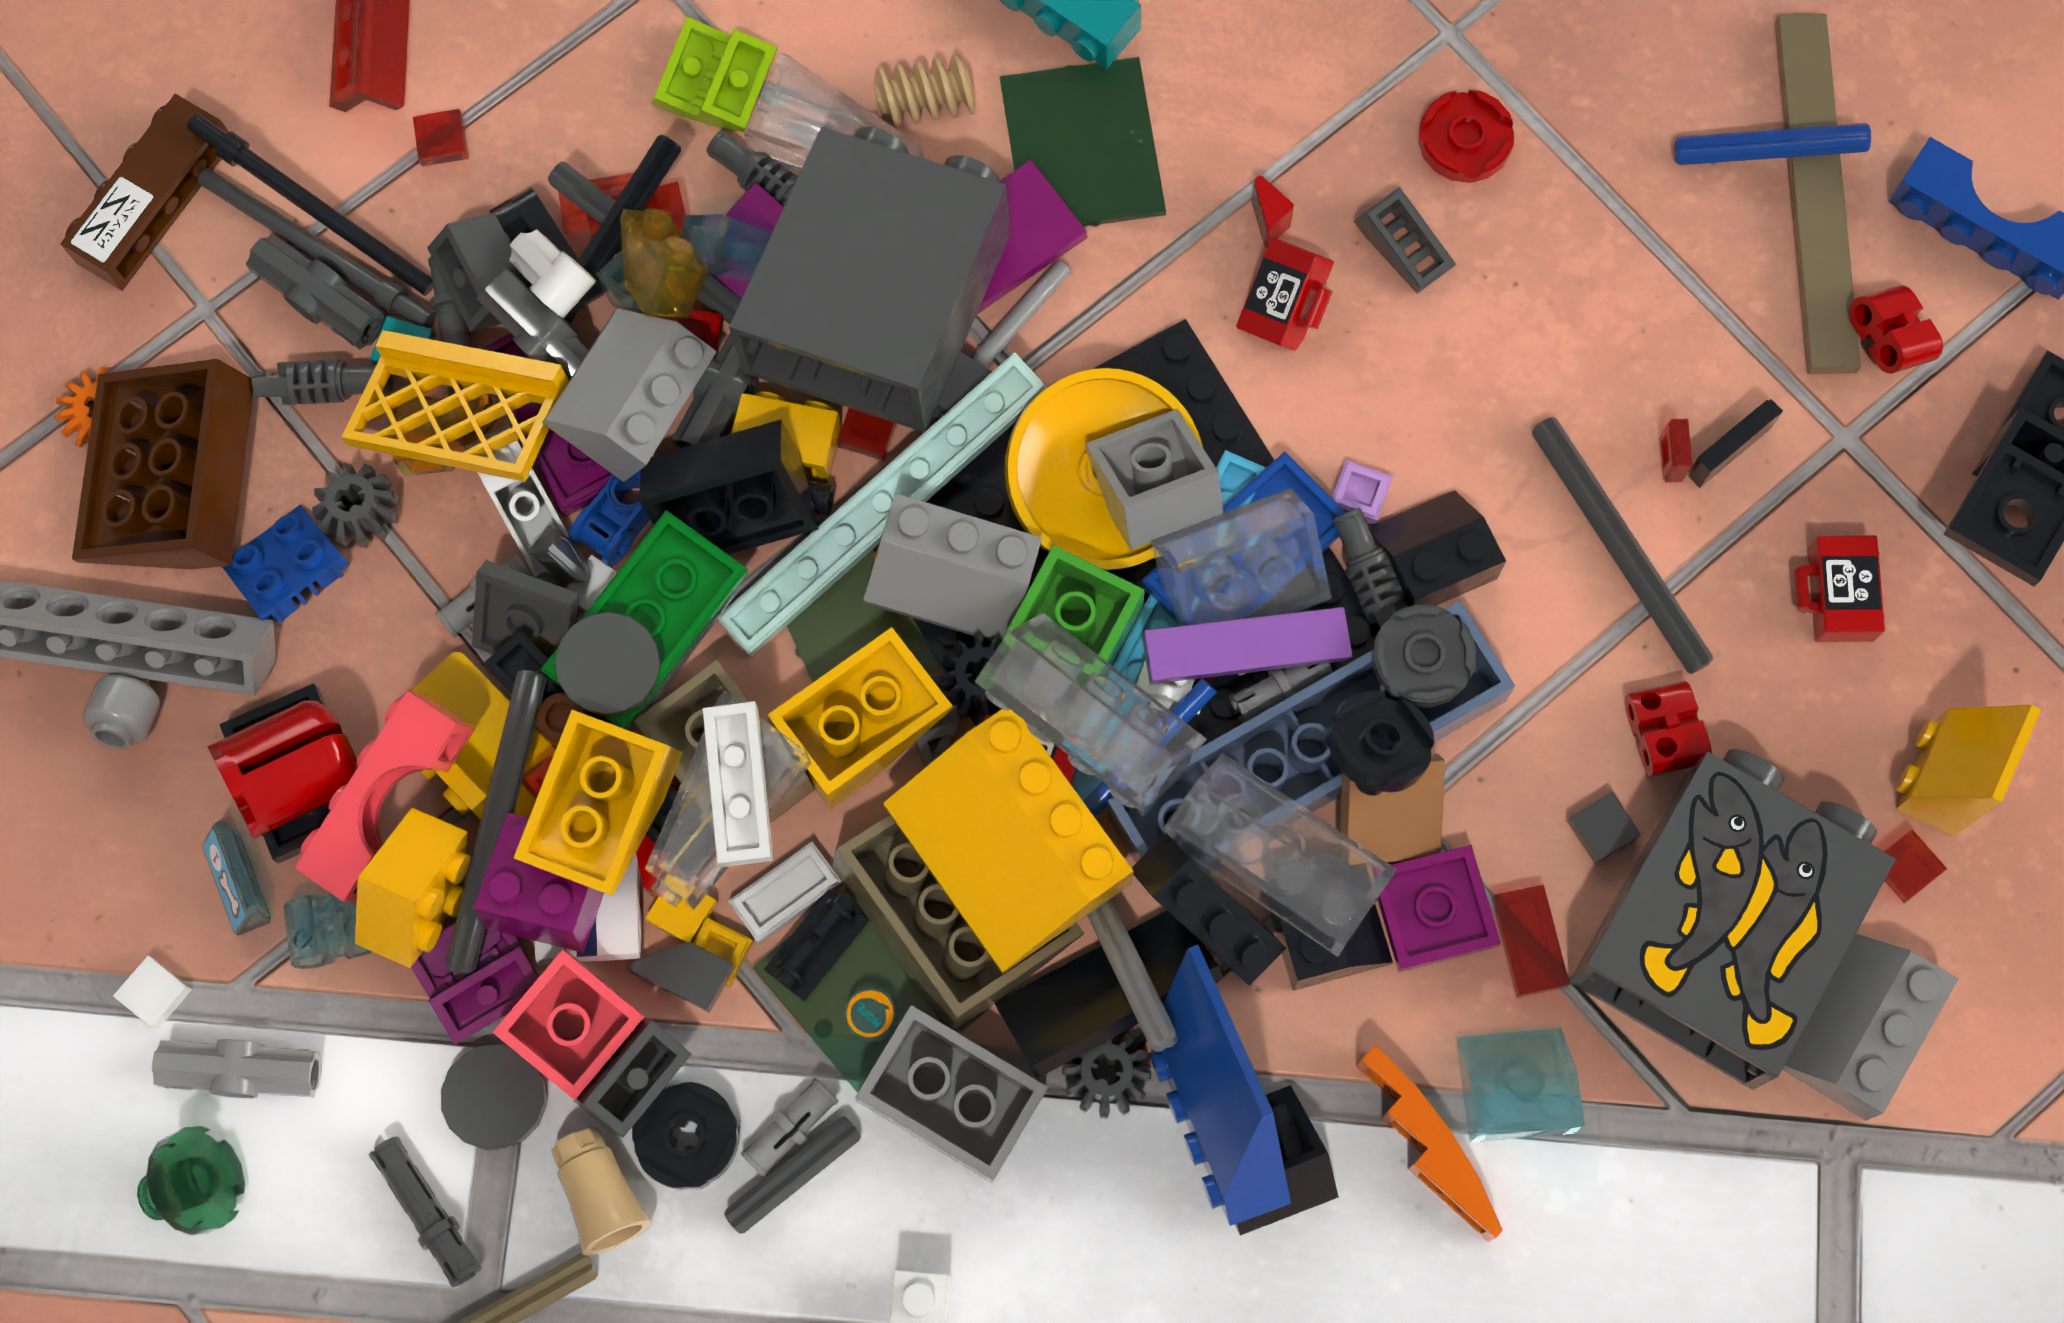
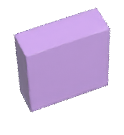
M1346 460L1332 499L1346 513L1361 508L1366 523L1375 525L1393 476Z

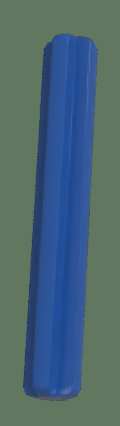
M1867 123L1679 136L1675 139L1674 153L1676 163L1679 165L1867 152L1870 149L1871 129Z

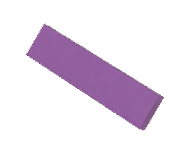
M1344 607L1145 630L1142 633L1149 684L1348 661L1353 657Z

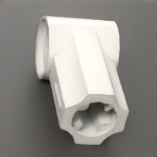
M537 229L531 233H520L510 244L512 252L509 261L532 284L530 290L562 318L571 311L596 282L581 265L565 252H561Z

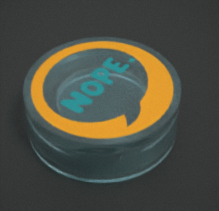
M864 988L854 993L847 1001L844 1019L849 1031L857 1039L864 1042H877L886 1038L893 1031L897 1022V1010L892 998L886 992L877 988Z

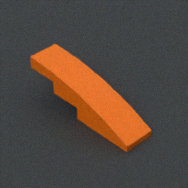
M1375 1044L1356 1067L1395 1101L1394 1105L1382 1118L1421 1153L1408 1170L1486 1241L1489 1242L1496 1239L1503 1229L1479 1176L1453 1133L1417 1086Z

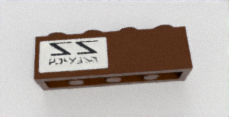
M174 94L166 105L160 107L155 112L149 128L137 143L132 144L126 150L121 165L109 180L104 181L98 187L92 203L80 218L75 219L69 225L65 238L60 243L76 264L121 291L125 289L201 188V185L198 184L200 173L206 168L214 170L222 160L215 154L216 149L187 129V124L193 115L199 113L221 130L229 133L223 122L177 94Z

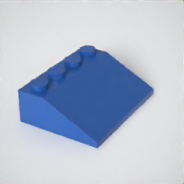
M1195 945L1187 949L1163 1004L1176 1030L1178 1040L1173 1047L1166 1048L1161 1052L1153 1051L1149 1055L1158 1081L1161 1083L1169 1080L1173 1091L1166 1093L1176 1123L1186 1121L1190 1133L1183 1135L1194 1166L1203 1163L1208 1175L1202 1177L1201 1180L1212 1209L1222 1206L1229 1226L1289 1205L1291 1200L1272 1108L1199 946Z

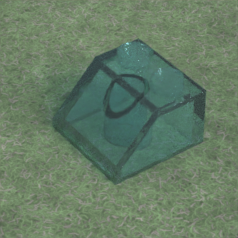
M1562 1028L1461 1036L1456 1038L1469 1143L1574 1134L1585 1127L1578 1073Z

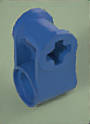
M641 471L635 473L625 482L612 475L594 500L577 516L570 528L569 539L577 544L583 542L602 556V563L606 566L613 567L623 559L636 537L650 521L639 501L632 505L622 503V498L626 492L634 488H640Z

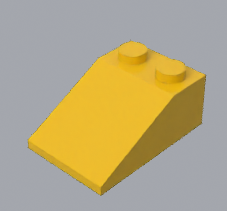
M891 627L767 714L770 729L802 768L816 792L831 810L872 781L952 710L953 706Z
M2034 705L1949 708L1935 721L1928 719L1915 743L1916 747L1922 749L1916 764L1909 763L1897 783L1896 791L1902 793L1896 810L1951 836H1954L2002 803L2042 709Z
M571 710L514 859L613 896L664 802L683 752L669 745Z

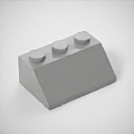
M617 308L542 423L625 482L647 465L717 351L676 321Z
M895 493L862 603L972 636L978 633L982 635L983 639L989 641L999 637L1003 640V645L1007 646L1006 632L1025 598L1042 537Z
M1855 934L1782 1070L1865 1121L1883 1114L1957 983L1958 978L1911 950Z

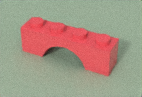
M407 690L404 696L397 698L391 704L385 715L386 724L376 740L369 742L363 748L357 759L358 768L348 784L341 786L335 792L329 803L330 812L320 828L315 829L307 836L301 846L300 852L302 856L294 868L343 902L357 903L358 876L383 845L379 830V817L384 799L392 787L402 778L414 772L422 770L448 772L476 729L426 695Z

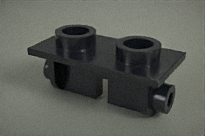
M829 889L764 970L805 1002L869 923V919L855 909L856 906L841 894L838 896Z

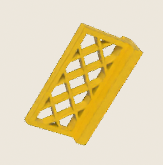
M383 330L375 345L381 357L341 436L345 444L525 482L549 430L542 422L569 382L560 364ZM390 374L408 377L411 385L387 397L383 393ZM442 384L453 386L455 394L429 406L424 393ZM485 393L498 396L499 403L473 415L467 403ZM418 397L424 409L397 422L392 409ZM530 402L542 404L538 415L518 424L512 411ZM462 405L468 418L442 431L436 418ZM384 413L387 414L392 424L391 426L375 434L363 433L368 421ZM507 414L513 427L486 440L480 427ZM429 421L431 422L436 432L435 435L419 443L407 442L404 436L405 433ZM474 430L476 431L481 441L480 444L463 453L451 450L448 443ZM519 439L521 440L523 448L515 464L496 460L493 452Z

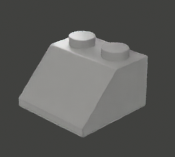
M1178 409L1085 443L1087 455L1109 514L1130 550L1223 515L1219 472Z

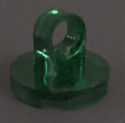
M203 1126L185 1127L158 1141L149 1156L146 1176L140 1180L137 1189L139 1205L149 1218L156 1221L165 1220L175 1230L189 1235L208 1234L224 1227L235 1219L239 1210L234 1211L237 1196L245 1192L242 1164L233 1147L225 1139L217 1142L213 1137L205 1134L210 1129Z

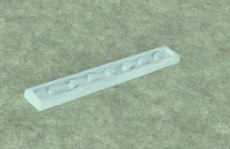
M1014 352L818 527V530L813 531L717 617L719 622L748 655L754 656L880 543L895 493L923 502L929 500L1012 426L1032 399L1047 388V386Z

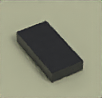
M1772 399L1764 401L1698 456L1689 470L1690 474L1688 476L1701 488L1767 433L1776 423L1783 410Z

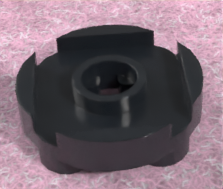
M1366 691L1349 698L1341 706L1326 735L1327 746L1338 768L1346 777L1355 782L1356 787L1362 793L1371 796L1379 795L1382 792L1402 791L1418 782L1431 762V748L1434 745L1432 727L1426 716L1413 703L1401 697L1398 702L1390 698H1382L1384 692ZM1372 733H1375L1380 739L1388 737L1392 743L1387 750L1378 748L1372 742Z
M694 1082L672 1085L660 1092L633 1125L632 1139L635 1153L642 1169L658 1183L677 1190L703 1189L714 1180L720 1178L732 1164L739 1145V1122L728 1102L712 1088ZM689 1122L697 1124L695 1134L700 1138L695 1147L687 1145L683 1151L676 1149L678 1139L672 1135L673 1129L676 1126L685 1128Z

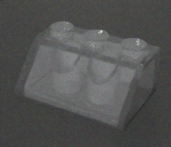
M1291 488L1151 540L1160 580L1179 626L1296 613L1332 599L1314 513Z

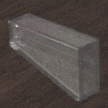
M781 52L744 133L747 148L753 153L758 151L765 152L782 166L799 173L821 126L853 136L856 129L860 127L878 128L897 137L907 147L909 154L924 158L923 147L797 60Z
M724 690L718 697L715 706L742 702ZM759 716L770 816L812 763L803 748ZM705 729L645 867L651 877L656 880L651 889L673 907H676L680 901H683L693 910L728 868H720L717 864Z

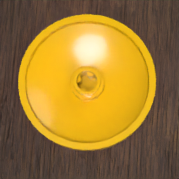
M1100 368L1080 371L1062 378L1042 390L1032 399L1017 419L1011 432L1005 455L1004 470L1008 497L1012 509L1024 530L1029 534L1042 537L1040 547L1048 553L1054 545L1103 570L1132 567L1144 563L1167 550L1179 539L1186 529L1130 550L1109 514L1087 455L1085 443L1178 409L1202 446L1198 430L1183 405L1157 382L1140 374L1121 369Z

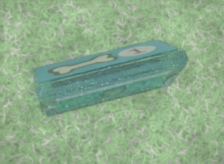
M223 820L214 823L203 842V851L233 933L235 935H242L270 923L272 918L240 832Z

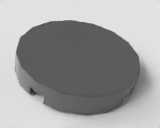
M1417 604L1398 610L1382 625L1373 643L1372 666L1378 682L1391 697L1397 700L1401 697L1413 703L1416 707L1431 708L1450 702L1465 689L1476 665V646L1469 628L1461 620L1459 622L1454 616L1450 615L1449 611L1439 606Z
M612 612L589 615L572 625L560 641L555 659L558 682L568 699L579 708L581 707L587 712L603 717L627 714L644 704L652 693L651 691L655 687L656 681H658L661 669L658 648L648 630L631 617Z
M503 1044L481 1045L463 1054L448 1070L441 1087V1111L449 1129L463 1142L483 1150H499L526 1140L540 1125L547 1107V1092L545 1091L542 1073L512 1048Z

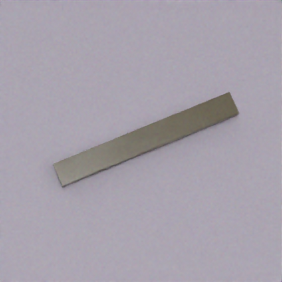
M1826 14L1779 15L1775 22L1785 129L1837 125ZM1840 154L1788 157L1807 374L1857 373L1861 363L1858 333L1849 318V308L1854 300Z

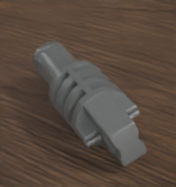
M723 130L712 138L707 147L708 156L738 176L737 182L743 190L747 192L756 182L783 207L785 206L798 178L797 175L771 158L767 153L760 151L753 153Z
M341 359L278 362V371L260 372L252 378L254 397H282L283 405L344 402L349 399L350 395L363 394L376 365L348 366L346 361ZM390 374L383 393L392 392L393 374Z
M1357 508L1332 519L1349 557L1350 561L1346 562L1347 568L1345 570L1351 580L1369 625L1378 623L1381 629L1382 625L1400 609L1410 607L1387 551L1384 552L1382 547L1377 549L1361 508Z

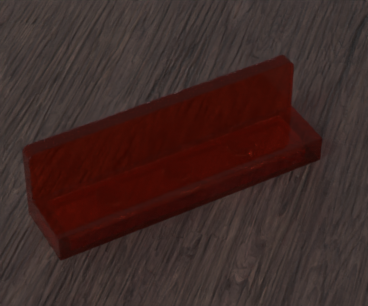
M335 0L329 107L347 112L365 100L393 110H398L404 106L410 0Z

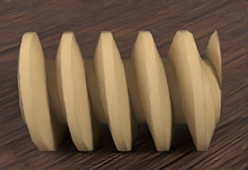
M958 55L951 57L949 70L944 68L939 58H934L930 73L928 74L921 62L915 61L912 74L909 77L903 66L896 64L893 79L889 80L882 67L876 68L874 90L881 129H883L886 114L890 115L896 127L901 126L905 111H908L915 124L920 123L923 108H927L934 121L939 120L942 105H946L952 117H958L960 102L965 103L971 115L975 114L968 67H964Z

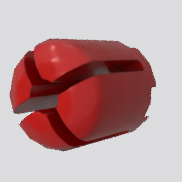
M318 701L298 703L207 746L253 839L329 804L335 792L341 786L348 784L358 768L356 755L346 735L343 734L334 712Z

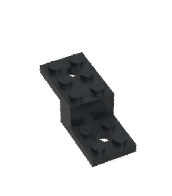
M2048 350L2040 358L1972 474L1977 478L1943 533L1945 536L2033 587L2042 580L2064 542V427L2057 422L2054 416L2055 408L2064 407V359ZM2013 505L2021 508L2027 516V526L2017 528L2010 525L2004 517V507Z

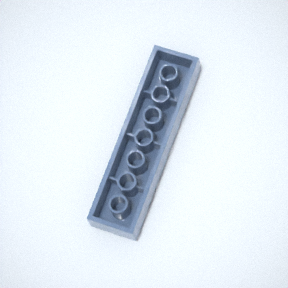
M1461 601L1454 603L1445 610L1449 611L1450 615L1454 616L1459 622L1461 620L1469 628L1476 646V665L1465 689L1450 702L1431 708L1417 707L1426 716L1432 727L1434 742L1506 702L1515 687L1512 679ZM1373 650L1107 800V815L1134 861L1137 863L1165 833H1168L1210 872L1342 796V771L1334 762L1326 743V735L1338 711L1349 698L1366 691L1384 692L1382 698H1390L1398 702L1378 682L1372 666ZM1375 733L1371 734L1372 742L1380 749L1387 750L1392 743L1388 737L1380 739Z

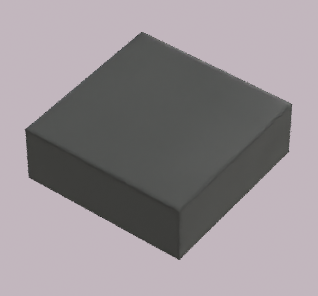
M1613 792L1573 815L1567 821L1595 864L1641 836Z

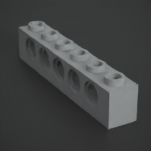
M0 580V657L249 695H256L276 663L273 620H261V618Z

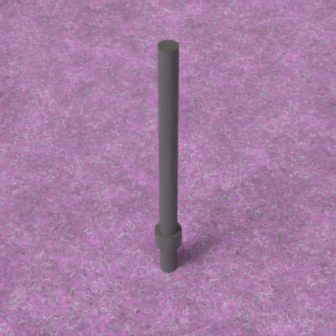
M206 168L200 173L198 177L199 185L372 295L375 304L391 314L398 312L410 321L423 327L429 328L433 324L436 314L410 298L408 290L391 279L382 280L210 168Z

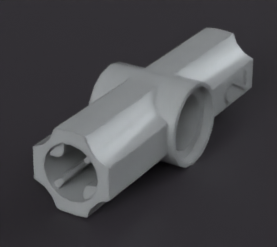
M231 1039L217 1040V1044L160 1040L157 1050L154 1051L151 1070L154 1078L153 1085L166 1089L210 1090V1094L234 1098H258V1094L314 1098L316 1090L320 1085L322 1067L320 1064V1053L308 1049L266 1048L261 1043Z

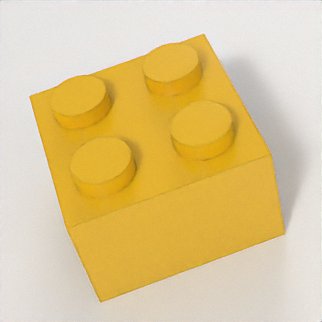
M411 808L358 876L355 944L408 968L413 966L423 951L429 953L436 945L442 931V925L448 916L456 917L458 915L464 890V876L471 857L466 854L468 832L415 808Z

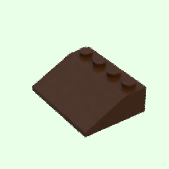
M219 359L98 374L72 560L78 563L190 570L231 566L253 397L251 377Z

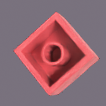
M562 949L492 1033L575 1100L641 1022L644 1014L566 949Z

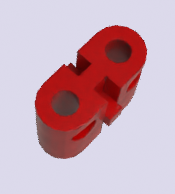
M1898 285L1860 296L1850 304L1849 318L1861 340L1870 337L1873 339L1875 344L1868 351L1877 366L1885 373L1893 374L1938 359L1942 354L1943 340L1931 319L1919 320L1917 314L1924 308L1909 287Z
M1687 681L1625 695L1628 721L1633 736L1638 737V751L1649 776L1692 768L1707 751L1712 753L1709 736L1703 720L1699 721L1697 712L1699 708L1692 688Z

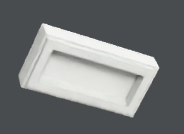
M810 842L728 902L760 945L815 906L829 889L834 892L843 884L815 844Z

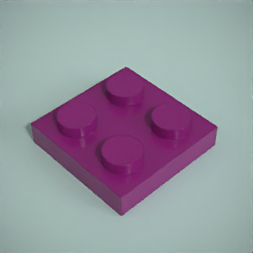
M1472 845L1392 864L1371 871L1370 876L1398 972L1500 946L1501 941Z

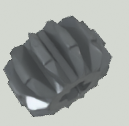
M345 463L343 476L338 478L335 474L326 472L325 478L330 485L328 488H314V495L320 503L312 507L314 517L322 521L320 530L326 537L336 536V541L339 545L346 548L354 538L360 547L367 548L369 535L373 533L377 538L385 539L386 532L381 526L383 523H397L398 517L391 508L399 504L397 494L394 491H390L392 483L385 474L376 476L375 470L367 464H364L356 473L351 464Z
M1129 1033L1122 1038L1119 1046L1113 1044V1037L1074 1059L1081 1064H1066L1062 1066L1063 1076L1080 1078L1066 1087L1067 1096L1073 1097L1084 1091L1087 1093L1079 1105V1109L1082 1112L1086 1113L1090 1110L1096 1100L1101 1102L1099 1108L1100 1118L1107 1119L1110 1113L1109 1102L1115 1101L1119 1112L1122 1115H1126L1130 1112V1107L1124 1096L1125 1094L1140 1102L1145 1098L1146 1093L1133 1082L1150 1081L1152 1073L1144 1068L1133 1067L1144 1062L1148 1054L1145 1049L1137 1050L1131 1054L1127 1053L1134 1041V1037ZM1105 1061L1109 1068L1116 1065L1119 1067L1121 1072H1116L1115 1081L1117 1082L1115 1084L1108 1085L1105 1079L1096 1081L1093 1078L1092 1074L1098 1073L1097 1064L1099 1062Z

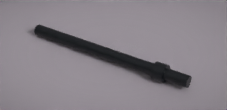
M199 113L191 117L187 124V129L216 149L215 154L232 167L237 164L422 295L426 296L432 290V277L251 151L249 143L233 131L229 133L224 132Z

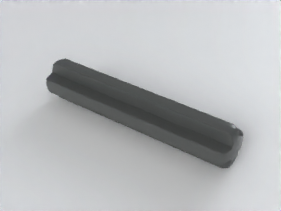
M840 1117L729 1206L724 1212L725 1218L736 1232L740 1234L745 1233L856 1144L861 1138L860 1132L847 1117Z

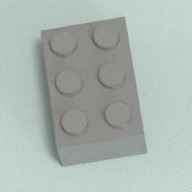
M910 1005L855 1098L858 1103L990 1183H993L1048 1087Z

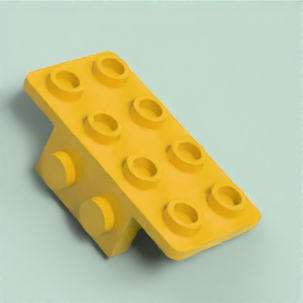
M454 652L410 691L428 696L476 729L448 772L438 770H422L420 772L428 780L437 774L449 786L442 795L462 816L471 809L481 820L510 701L463 653ZM536 728L514 814L528 818L556 751Z

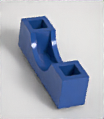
M1930 137L1888 202L1898 207L1900 212L1906 217L1922 221L1940 231L1942 236L1949 242L1956 245H1964L1983 256L1985 261L1991 266L2007 270L2025 280L2034 291L2044 295H2051L2059 300L2064 294V213L2059 210L2046 219L2031 223L2013 222L1994 214L1981 202L1975 192L1972 182L1973 161Z

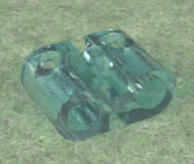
M330 892L329 895L319 897L315 893L286 902L283 910L291 966L298 969H310L335 963L336 957L345 956L347 959L373 953L355 944L357 903L343 902Z

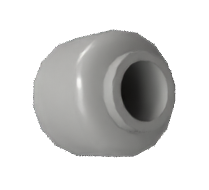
M111 674L101 677L96 682L83 713L84 723L90 730V736L95 741L106 747L127 749L130 745L139 744L147 738L160 706L159 696L153 688L148 686L149 681L142 678Z

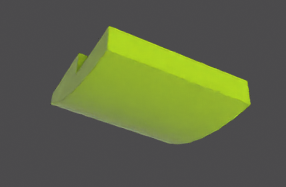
M686 17L651 104L688 119L719 128L744 132L777 47L734 28L731 35H728L697 20Z

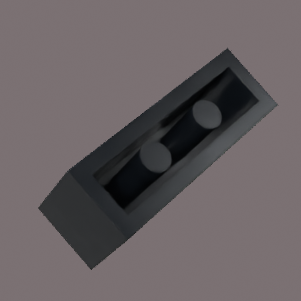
M1165 833L1132 867L1133 875L1148 893L1249 986L1286 949L1257 916L1168 833Z

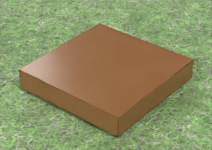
M1431 754V762L1418 782L1405 790L1391 793L1382 792L1376 796L1362 793L1356 787L1355 782L1342 773L1339 862L1346 869L1416 859L1441 852L1445 778L1444 758L1439 754Z

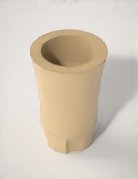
M589 1127L573 1132L555 1143L551 1151L559 1168L557 1175L569 1202L583 1255H595L616 1248L639 1236L651 1226L652 1221L632 1193L611 1148L606 1147L598 1128Z

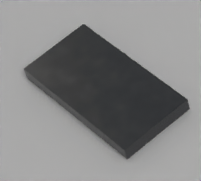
M1167 910L1127 931L1163 1004L1186 951L1190 947L1199 946L1215 982L1223 978L1219 965L1204 944ZM1102 945L994 1003L999 1015L1037 1079L1139 1024Z

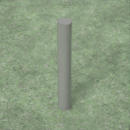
M1057 260L975 350L970 358L987 367L1071 274L1070 268L1064 262Z

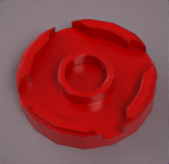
M1469 90L1468 93L1452 91L1443 94L1429 105L1421 120L1418 144L1423 159L1436 173L1451 181L1472 183L1488 179L1505 165L1514 146L1513 121L1509 111L1498 99L1482 91Z

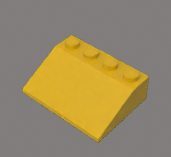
M1012 703L967 732L883 803L887 812L1002 974L1126 889L1132 882L1133 869Z

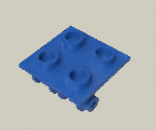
M299 505L290 513L278 519L274 525L249 544L238 549L232 556L231 566H222V568L261 620L268 619L273 620V623L277 621L281 624L285 618L299 608L292 597L296 596L305 606L308 602L300 591L308 586L314 595L318 596L320 592L312 582L316 580L325 589L339 577L344 576L341 571L348 567L349 564L303 507Z

